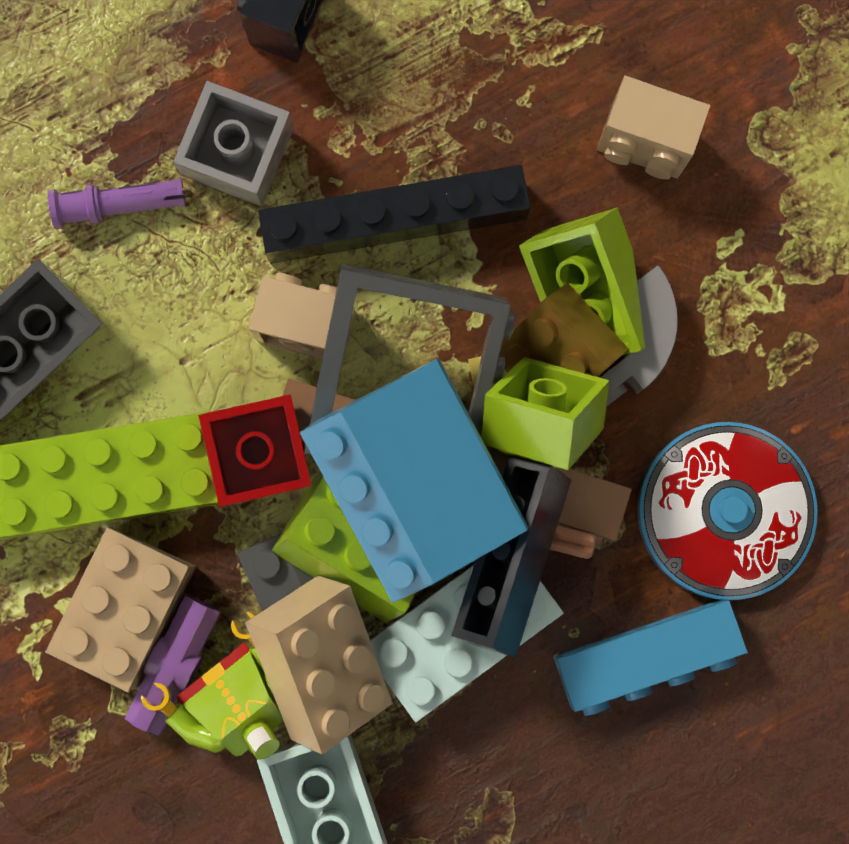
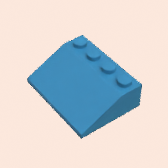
M439 358L331 412L300 432L392 603L440 581L522 534L529 528Z

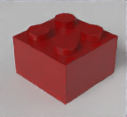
M291 394L198 415L219 507L312 486Z

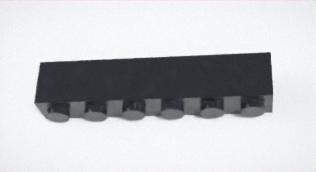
M517 165L258 210L265 254L270 264L523 221L527 220L530 204L523 166Z

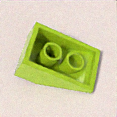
M618 207L542 230L519 245L540 302L568 282L627 346L628 350L623 355L642 351L645 348L633 248Z

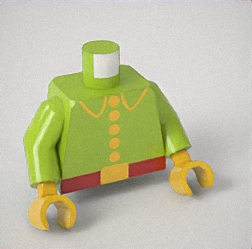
M252 611L247 612L250 618L257 615V613ZM235 619L231 623L232 632L240 639H248L252 644L251 647L244 642L176 696L177 700L181 703L177 706L171 701V692L168 687L161 683H154L164 692V700L160 705L153 706L143 695H141V700L147 709L163 712L166 715L164 721L188 744L214 753L226 748L236 757L241 756L250 749L256 759L261 760L270 757L279 748L280 743L272 730L283 722V718L251 636L243 632L240 624Z

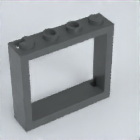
M342 264L309 425L332 412L357 288L491 315L468 413L481 437L485 394L492 388V384H496L502 379L505 367V357L499 356L503 338H511L516 314L509 311L510 303L505 297ZM305 443V451H304V454H309V455H311V453H310V451H309V449H308V447H307V445H306V443Z

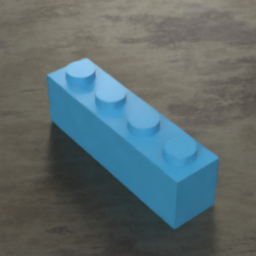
M720 599L553 656L570 708L574 712L582 710L584 716H588L610 708L608 701L625 695L627 701H632L653 693L652 685L668 681L669 686L689 682L695 679L693 671L710 666L712 672L730 668L738 664L737 656L748 652L730 601Z

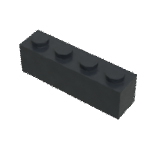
M509 455L502 478L529 528L522 534L475 560L451 636L475 646L516 658L572 480L556 468H553L552 465Z

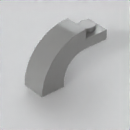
M656 266L637 281L645 348L642 351L626 354L621 362L600 377L610 380L607 406L628 391L623 385L625 381L628 382L636 394L645 389L659 375L672 352L677 333V307L671 286L659 266Z

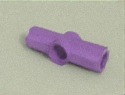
M185 595L165 637L159 639L149 656L143 672L146 676L124 718L125 720L145 732L158 736L162 734L167 724L164 721L166 715L161 711L147 709L142 703L141 695L146 697L153 706L160 705L164 700V692L154 683H161L168 687L171 692V701L176 705L178 701L176 696L190 686L203 659V656H201L202 650L221 611L208 603Z

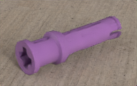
M182 178L100 190L98 186L91 184L86 185L85 190L64 193H58L56 189L48 191L49 212L55 229H62L64 224L89 220L92 224H99L100 221H104V216L177 206L185 207L186 199L185 192L182 190Z

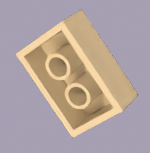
M107 527L45 653L126 692L138 688L144 676L143 672L149 656L159 639L163 637L197 566L118 528Z
M316 576L245 622L291 740L323 755L393 704L350 585Z

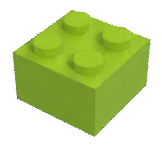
M523 357L485 394L482 440L485 445L497 448L504 454L520 455L552 465L556 469L569 470L604 429L610 380Z

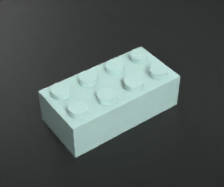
M474 564L370 639L384 680L415 723L507 656L451 636ZM541 581L520 645L564 614Z
M351 734L323 755L297 742H293L279 747L268 758L257 759L284 844H388Z

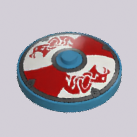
M717 422L706 424L689 430L673 439L655 456L643 477L638 495L637 517L643 543L654 563L671 581L697 595L713 599L741 600L752 598L782 584L797 570L805 559L812 545L817 526L818 511L814 486L799 457L789 446L773 434L743 423Z

